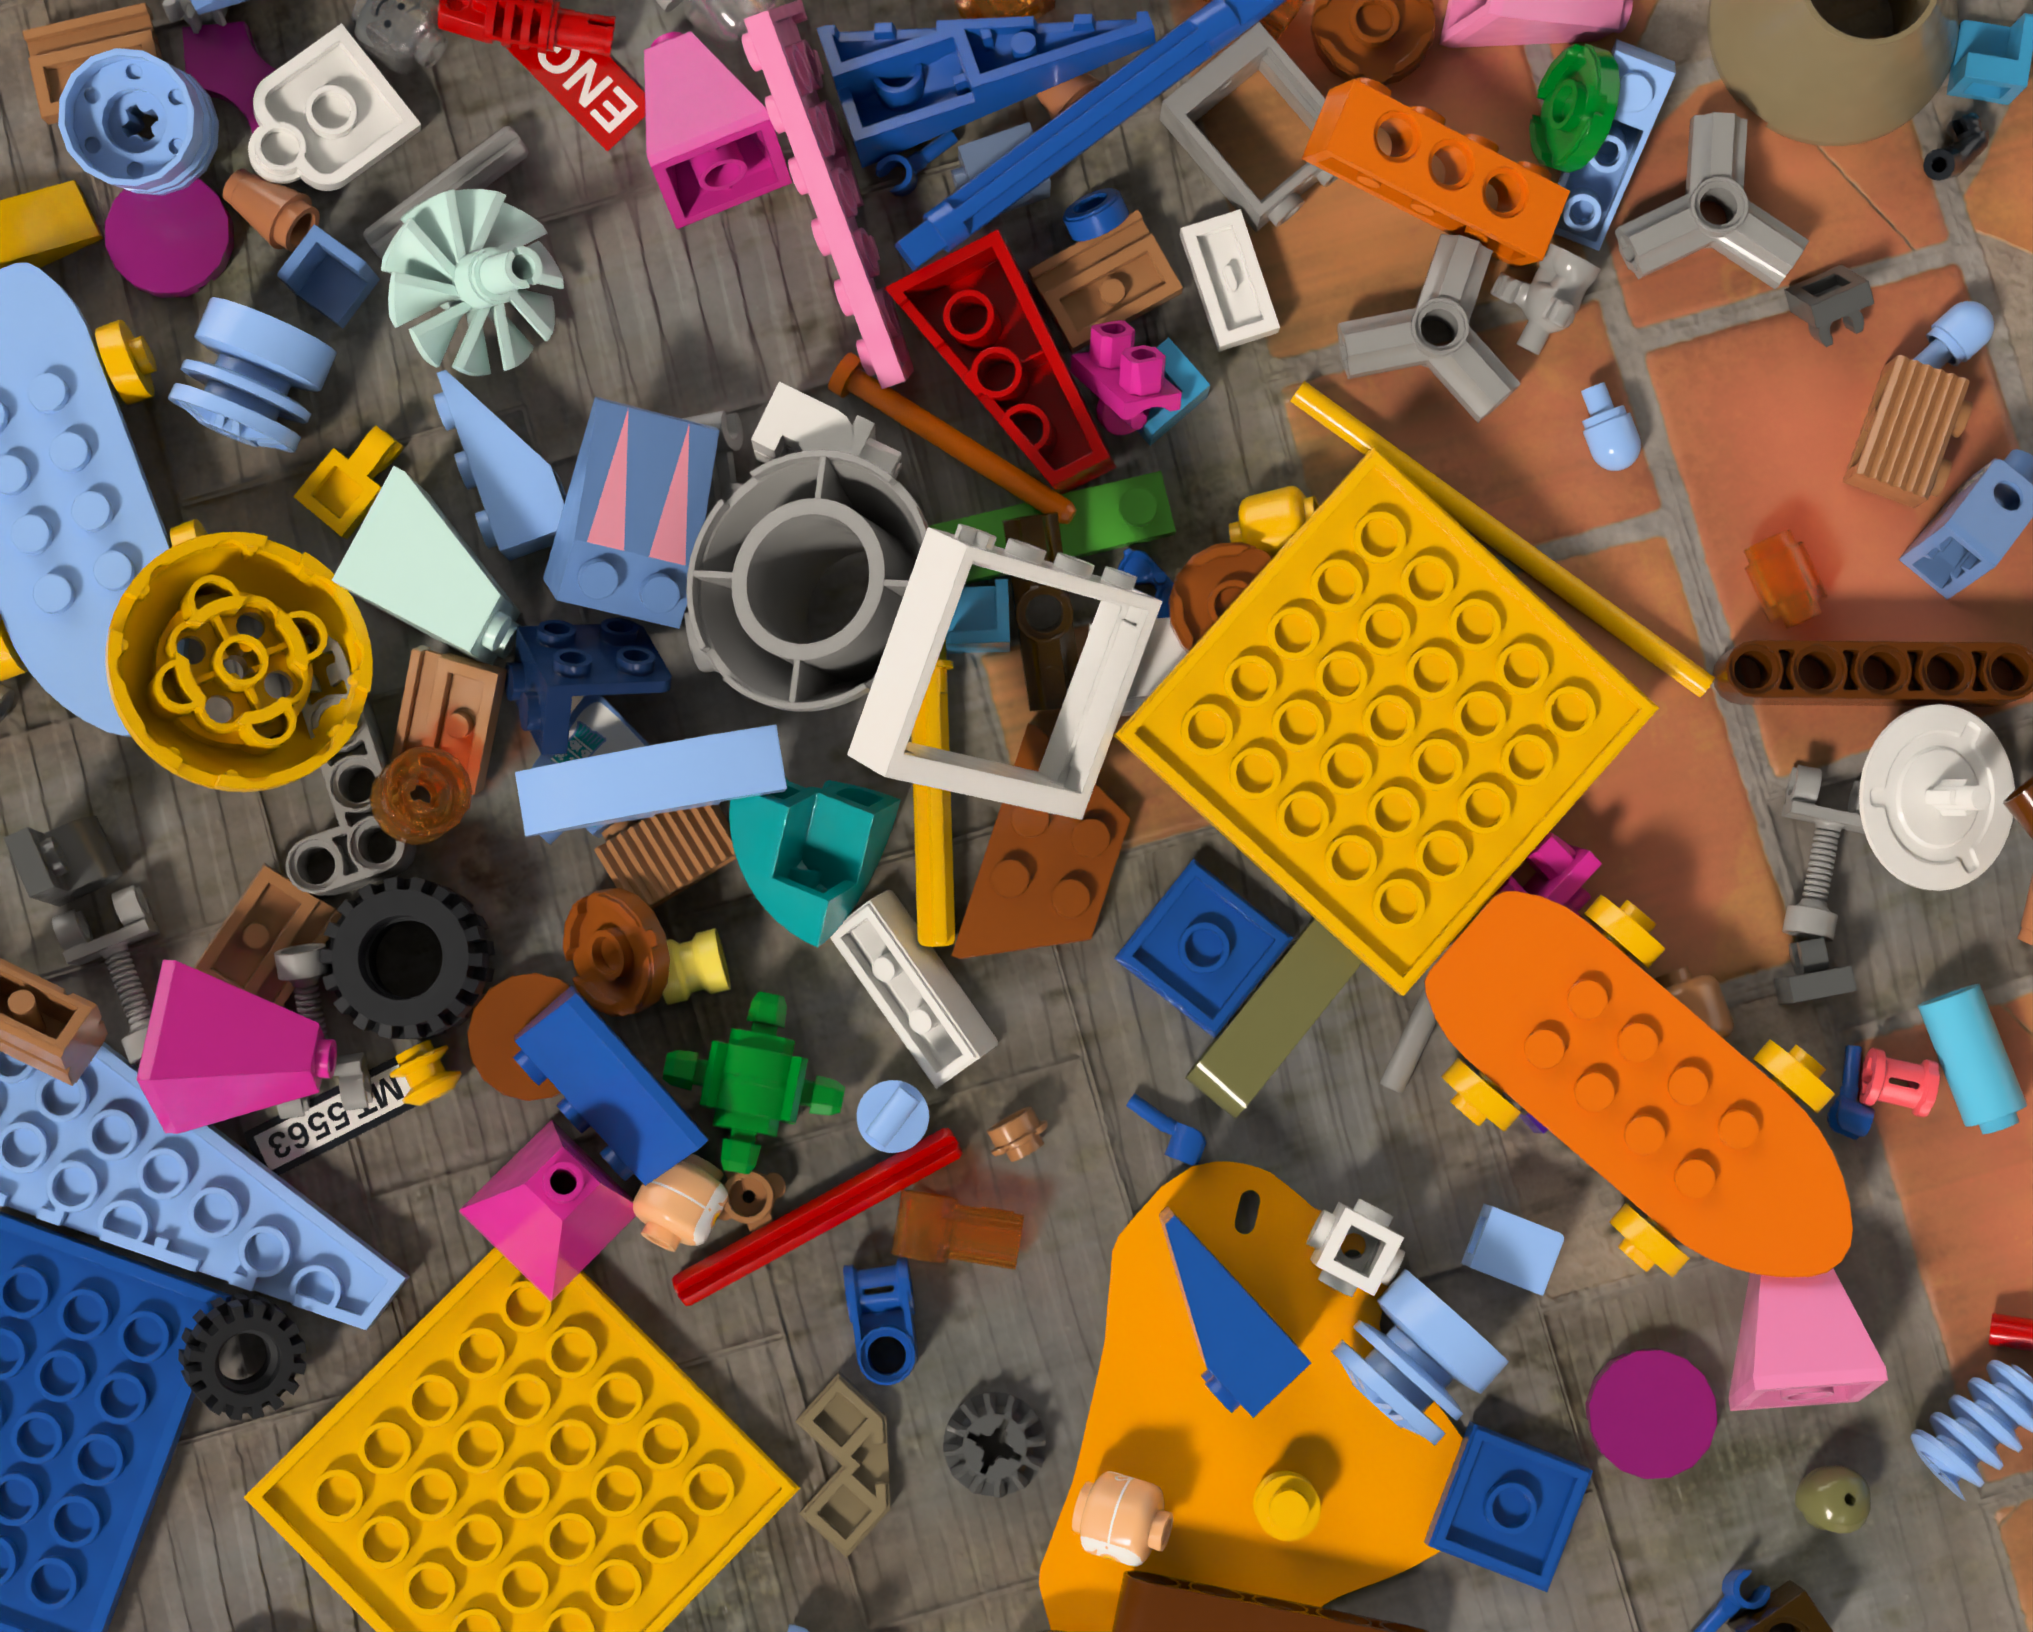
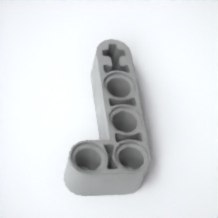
M306 635L305 638L310 648L313 644V639L311 635ZM328 636L327 646L322 653H333L335 663L326 667V673L332 687H336L344 680L347 693L327 695L313 705L311 704L310 697H308L302 713L311 739L315 737L313 730L319 726V720L324 711L332 705L339 704L341 698L347 699L351 686L347 681L351 672L346 654L341 644ZM313 673L310 693H320L322 688L319 678ZM368 694L355 732L341 750L320 767L339 826L305 837L295 843L288 852L286 859L287 875L291 883L303 892L324 897L337 896L396 876L407 870L415 858L416 845L396 841V849L392 857L384 863H375L369 855L368 845L372 836L382 829L373 817L370 798L364 802L356 803L349 794L350 780L357 772L370 769L374 776L377 777L380 771L390 764ZM390 771L386 774L387 776L395 779L393 771ZM383 778L380 786L393 792L398 787L397 783ZM378 788L376 805L381 818L391 811L395 804L394 795ZM398 791V807L403 814L408 816L400 791ZM396 810L384 822L390 828L402 816ZM407 819L392 830L405 838H415L410 821ZM327 849L334 858L335 869L329 880L322 884H316L309 876L308 864L315 853Z

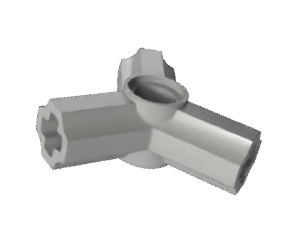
M1722 112L1694 115L1690 119L1685 195L1623 224L1615 230L1619 252L1627 268L1636 275L1638 280L1704 248H1713L1773 289H1776L1793 268L1809 240L1750 202L1744 191L1748 119L1740 118L1735 113ZM1711 201L1720 205L1725 211L1726 224L1716 225L1706 221L1700 211V202Z
M1441 234L1416 308L1339 323L1337 325L1339 351L1347 379L1421 365L1428 367L1477 423L1502 404L1521 383L1469 326V321L1493 250L1483 246L1480 241L1462 235ZM1431 320L1442 322L1451 332V343L1444 346L1430 344L1421 334V324Z

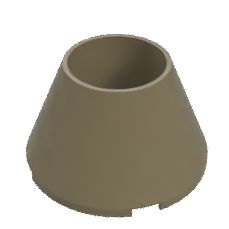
M1709 0L1707 14L1709 46L1716 69L1729 93L1736 102L1741 99L1752 112L1768 123L1766 125L1767 128L1789 139L1819 146L1856 145L1875 140L1902 127L1919 113L1940 89L1952 65L1957 48L1959 33L1957 0H1888L1893 16V36L1879 39L1858 38L1837 30L1821 17L1811 0Z

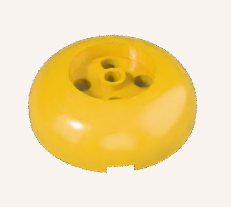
M219 532L202 535L175 545L153 559L133 579L122 595L109 626L105 649L106 676L111 699L123 725L140 748L160 766L176 776L200 786L228 792H255L278 788L311 774L327 763L341 750L357 728L356 725L363 712L367 694L371 691L373 677V657L368 630L362 614L348 590L332 581L334 577L333 572L307 552L301 554L283 544L268 540V536L256 533ZM246 615L261 622L263 627L261 637L256 639L250 635L239 634L236 627L238 618ZM306 635H311L313 639V644L310 648L305 638ZM328 636L341 644L346 654L351 672L347 681L351 686L347 699L341 698L339 704L332 705L324 711L320 717L319 726L313 729L315 737L311 739L302 713L308 697H310L311 704L313 705L327 695L347 693L344 680L336 687H332L326 673V667L335 663L333 653H322L327 646ZM187 638L198 641L203 647V659L197 664H190L189 659L177 651L179 641ZM227 660L238 662L243 669L242 679L237 673L229 674L223 663ZM279 673L288 679L290 693L287 697L281 696L277 699L268 695L264 687L267 675ZM313 673L319 678L322 688L320 693H310ZM218 697L227 701L232 711L229 721L218 723L211 719L205 710L207 700Z

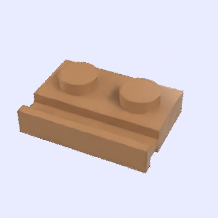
M146 3L22 31L30 54L28 60L40 115L48 125L58 123L59 99L70 75L91 56L115 48L143 50L162 60L158 37L155 35L152 23V10Z
M1139 209L1130 213L1123 223L1110 232L1091 240L1079 241L1028 269V276L1032 284L1034 283L1044 305L1072 354L1090 345L1091 327L1093 325L1118 320L1130 323L1179 296L1183 291L1180 281L1153 234H1150Z
M420 645L411 651L390 764L396 760L408 758L428 761L446 774L455 790L476 795L483 791L507 669L452 653H439L430 650L431 647ZM413 764L398 766L392 771L397 773L404 771L413 774ZM417 765L415 778L424 780L426 767ZM429 769L428 782L446 787L442 778Z
M264 863L193 968L283 1007L295 987L289 981L278 979L274 953L278 950L297 945L325 944L329 939V936L324 935L328 923H337L342 914L337 908L327 904L315 894L299 890L291 883L288 877Z

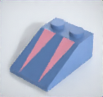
M595 397L543 576V580L557 601L680 629L687 606L686 587L690 557L695 541L706 519L719 430L716 427Z

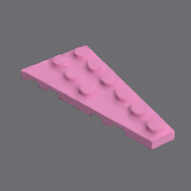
M797 0L745 18L744 22L748 32L742 34V44L755 72L763 70L772 94L765 97L766 109L771 123L778 134L786 132L793 150L794 157L788 159L793 182L801 195L809 193L818 217L811 220V227L817 246L823 256L832 255L840 279L834 280V289L839 305L847 317L855 316L861 332L862 339L857 340L856 346L862 366L868 376L877 375L881 389L906 381L914 372V368L893 299L884 287L877 290L873 277L880 274L878 260L881 259L874 237L868 236L864 228H858L855 219L858 213L857 207L863 206L864 203L837 114L828 100L820 102L816 91L823 87L822 75L824 72L818 52L815 49L812 50L805 39L801 40L796 24L808 19L802 0Z

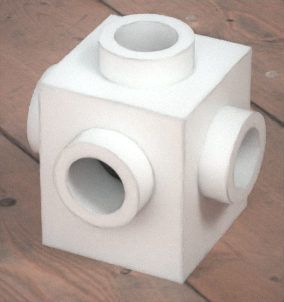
M1358 1199L1354 1209L1338 1202L1333 1214L1323 1210L1317 1218L1306 1242L1307 1245L1315 1248L1310 1260L1322 1269L1318 1280L1350 1297H1353L1357 1287L1375 1296L1381 1283L1389 1286L1397 1274L1405 1255V1251L1399 1249L1404 1237L1388 1228L1394 1216L1362 1199ZM1357 1233L1364 1238L1366 1248L1362 1255L1360 1253L1355 1257H1348L1343 1254L1341 1245L1346 1235Z

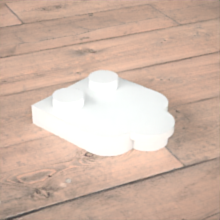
M341 23L259 83L253 97L254 115L259 127L250 138L248 154L255 172L269 182L288 184L301 178L312 188L322 191H333L347 185L420 132L421 123Z

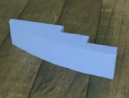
M776 724L633 748L515 772L525 837L654 817L655 814L717 805L721 801L784 792L787 789Z

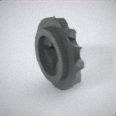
M989 1392L970 1398L953 1413L945 1429L943 1452L952 1476L973 1494L1001 1498L1025 1489L1042 1468L1045 1458L1046 1436L1040 1418L1027 1403L1010 1394ZM1003 1419L1008 1420L1005 1428L1007 1432L1005 1443L1013 1448V1452L1021 1456L1017 1458L1012 1455L1009 1457L998 1455L994 1463H990L987 1471L981 1469L984 1464V1459H982L984 1448L976 1443V1439L968 1436V1434L971 1432L978 1436L980 1434L991 1436L996 1427L1000 1428Z

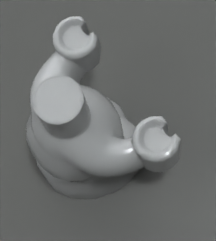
M1551 243L1548 246L1543 261H1539L1540 267L1536 271L1531 284L1519 281L1501 272L1490 292L1491 295L1509 304L1515 302L1522 309L1528 322L1516 344L1536 355L1540 354L1550 334L1559 332L1573 323L1587 288L1591 286L1601 271L1600 268L1587 260Z

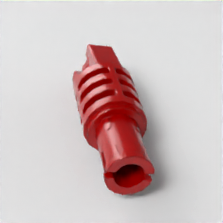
M439 0L438 4L439 29L492 45L495 40L500 41L502 46L511 48L512 44H517L520 50L529 51L530 47L537 48L538 53L547 54V51L554 52V48L559 47L610 57L616 16L590 14L561 8V2L555 0Z

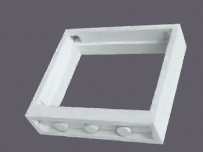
M958 524L955 534L928 527L847 755L886 778L1082 820L1162 601L1135 589L1136 576L1112 567L1105 566L1101 577L1092 574L1095 567L1093 564L1079 558L1058 552L1054 563L1045 561V550L1012 538L1008 539L1005 549L994 546L996 536L964 524ZM972 564L1101 600L1039 771L908 742Z

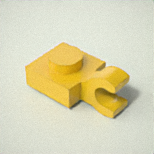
M376 425L364 437L350 458H347L339 450L333 448L293 497L338 535L348 539L365 519L382 488L374 480V477L394 462L404 446Z

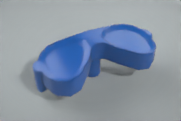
M1127 548L1123 553L1124 557L1119 563L1118 570L1136 576L1135 585H1153L1156 590L1154 598L1162 601L1157 618L1170 617L1168 600L1174 582L1146 552Z

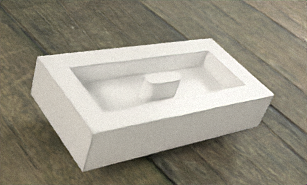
M1241 209L1182 227L1179 235L1218 352L1278 333L1280 326Z

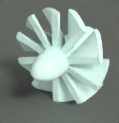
M452 189L422 201L402 216L400 220L404 224L390 242L383 256L381 271L391 273L388 305L389 317L395 328L438 306L445 309V311L408 329L423 359L436 368L440 366L457 325L464 314L467 317L468 330L452 367L466 375L485 376L491 374L483 330L487 316L496 326L504 371L522 364L533 351L534 346L506 316L504 303L509 302L544 341H548L553 334L555 309L552 296L523 290L530 288V284L532 286L540 284L564 289L563 276L559 267L540 241H536L526 247L524 246L548 232L540 222L529 214L504 203L506 194L485 189Z

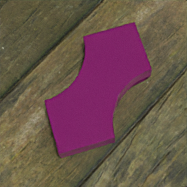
M245 21L231 22L225 26L219 24L202 25L199 33H193L191 26L182 27L185 72L193 76L210 97L224 100L239 109L248 120L253 134L259 127L255 119L253 107L255 90L264 78L277 69L267 64L257 53L250 28Z

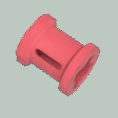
M1871 1048L1864 1059L1858 1084L1859 1102L1868 1106L1874 1105L1876 1101L1911 1108L1915 1116L1925 1118L1929 1115L1937 1097L1940 1081L1939 1064L1928 1059L1924 1060L1921 1064L1889 1058L1886 1057L1884 1050ZM1889 1079L1906 1081L1908 1087L1891 1084Z

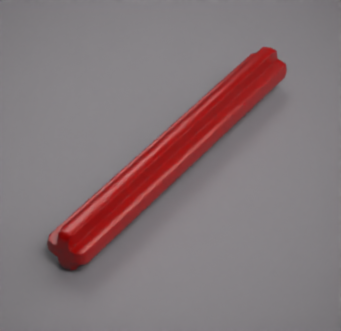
M942 1128L927 1136L912 1148L896 1153L677 1273L672 1278L675 1292L685 1306H691L958 1160L963 1153L957 1138L949 1128Z

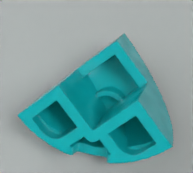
M785 777L787 789L784 792L730 800V833L734 852L743 876L764 909L790 933L818 948L839 929L865 891L888 842L901 799L868 788L827 780L822 789L818 787L805 788L790 782Z

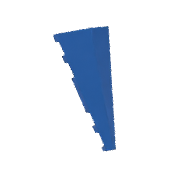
M1148 11L1137 12L1135 19L1096 21L1092 14H1074L1073 22L1037 23L1034 16L937 20L936 28L896 29L892 22L875 23L874 30L839 32L835 25H825L816 28L862 168L879 162L888 155L900 153L1156 42L1154 26Z

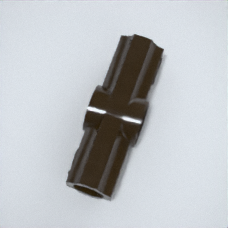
M1057 512L1002 520L1005 544H1007L1009 538L1036 546L1046 551L1044 560L1054 563L1058 552L1063 553ZM1010 575L1014 616L1017 622L1029 711L1061 709L1078 664L1073 625V607L1069 591ZM1039 595L1053 596L1059 601L1061 606V615L1058 621L1046 629L1031 626L1025 617L1028 603Z

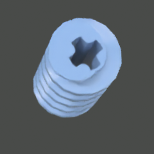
M1991 1360L1987 1364L1986 1370L1992 1384L1979 1377H1973L1967 1384L1973 1401L1955 1394L1949 1399L1948 1404L1955 1420L1941 1412H1934L1930 1416L1929 1421L1936 1437L1919 1429L1911 1433V1441L1921 1460L1944 1485L1963 1500L1965 1498L1957 1483L1963 1478L1981 1488L1985 1482L1977 1464L1983 1461L2001 1470L2004 1465L1996 1447L2001 1443L2019 1453L2023 1447L2015 1429L2021 1426L2033 1433V1378L2016 1365L2011 1364L2009 1366L1999 1360Z

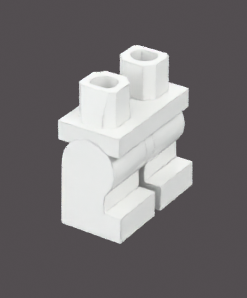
M781 382L778 383L751 438L756 460L763 464L791 453L808 450H829L855 455L870 461L895 479L902 467V463L899 462L902 453L876 441L875 423L857 415L852 425L847 416L839 410Z

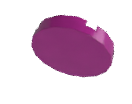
M199 178L189 187L163 196L136 194L124 189L114 199L105 221V247L115 269L138 290L159 298L188 297L201 291L198 288L207 285L211 279L215 281L226 269L234 248V225L222 199Z
M1659 1348L1633 1350L1611 1359L1593 1379L1585 1402L1586 1419L1588 1420L1589 1431L1597 1450L1619 1470L1643 1479L1671 1478L1692 1468L1710 1448L1717 1427L1716 1398L1705 1375L1686 1358Z

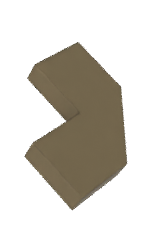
M839 1371L795 1422L841 1464L838 1470L802 1508L799 1514L847 1558L890 1510L891 1493L887 1414Z

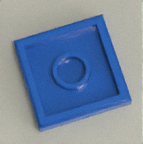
M1192 859L1114 960L1211 1037L1215 1038L1288 946L1293 937L1199 862Z
M1469 1421L1424 1543L1429 1547L1548 1592L1593 1470L1582 1464Z

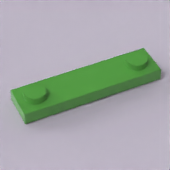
M1161 471L1061 494L1072 501L1077 509L1075 516L1069 524H1059L1064 554L1081 558L1173 536L1176 533ZM1022 503L928 527L955 534L958 524H964L996 536L994 546L1005 549L1006 544L1002 520L1043 513L1027 503ZM972 564L965 585L1008 574Z

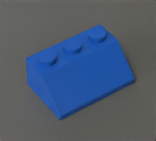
M573 985L514 1035V1041L521 1048L513 1056L515 1061L538 1086L547 1078L565 1097L556 1106L580 1133H584L592 1126L608 1144L600 1152L601 1156L624 1181L635 1174L646 1186L697 1151L708 1141L696 1122Z

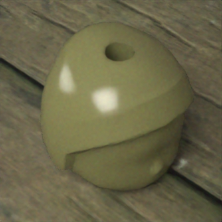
M1838 1465L1823 1466L1814 1469L1802 1479L1795 1493V1505L1802 1512L1806 1521L1815 1528L1836 1533H1851L1860 1529L1867 1520L1871 1510L1870 1489L1866 1480L1855 1470Z

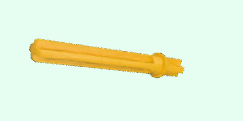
M946 638L913 727L911 740L912 743L950 751L947 670L953 669L954 666L953 661L947 660ZM913 783L917 939L919 944L925 947L949 946L954 944L951 791Z

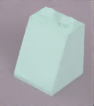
M393 466L332 581L348 590L350 594L359 600L476 661L493 665L497 656L505 659L516 644L517 626H521L516 623V620L521 612L431 496L405 471Z

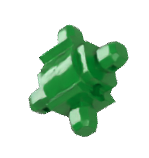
M758 992L752 999L746 1020L752 1023L751 1031L731 1028L729 1043L712 1041L708 1061L698 1059L699 1052L676 1050L667 1053L662 1079L673 1087L692 1091L693 1085L703 1087L700 1107L715 1110L713 1126L731 1129L730 1139L723 1138L721 1163L725 1171L749 1175L756 1166L761 1145L755 1144L757 1134L776 1137L779 1122L795 1125L799 1105L810 1107L809 1114L831 1116L841 1112L845 1086L837 1080L816 1075L815 1081L805 1079L808 1059L792 1056L795 1040L776 1036L778 1028H785L787 1005L784 996Z

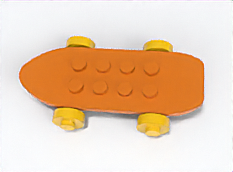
M1502 891L1492 897L1429 969L1424 980L1425 992L1430 1007L1447 1039L1470 1063L1480 1070L1478 1074L1460 1058L1454 1061L1441 1076L1457 1091V1094L1450 1102L1477 1126L1480 1127L1488 1118L1505 1132L1522 1113L1503 1096L1506 1093L1648 1215L1647 1218L1643 1217L1632 1206L1625 1203L1609 1221L1625 1237L1618 1245V1248L1646 1272L1656 1264L1673 1278L1690 1259L1686 1253L1671 1241L1673 1237L1686 1247L1710 1260L1733 1269L1758 1275L1812 1277L1827 1273L1841 1263L1851 1247L1853 1232L1850 1201L1844 1178L1834 1153L1823 1134L1805 1110L1795 1102L1797 1098L1816 1114L1824 1108L1835 1095L1819 1079L1826 1069L1798 1045L1795 1044L1789 1052H1786L1769 1039L1753 1058L1771 1078L1766 1076L1626 955L1628 953L1636 961L1649 969L1665 950L1649 934L1656 926V923L1630 901L1626 900L1619 908L1603 895L1596 899L1584 915L1602 931L1600 933L1586 920L1567 907L1542 896L1519 891Z

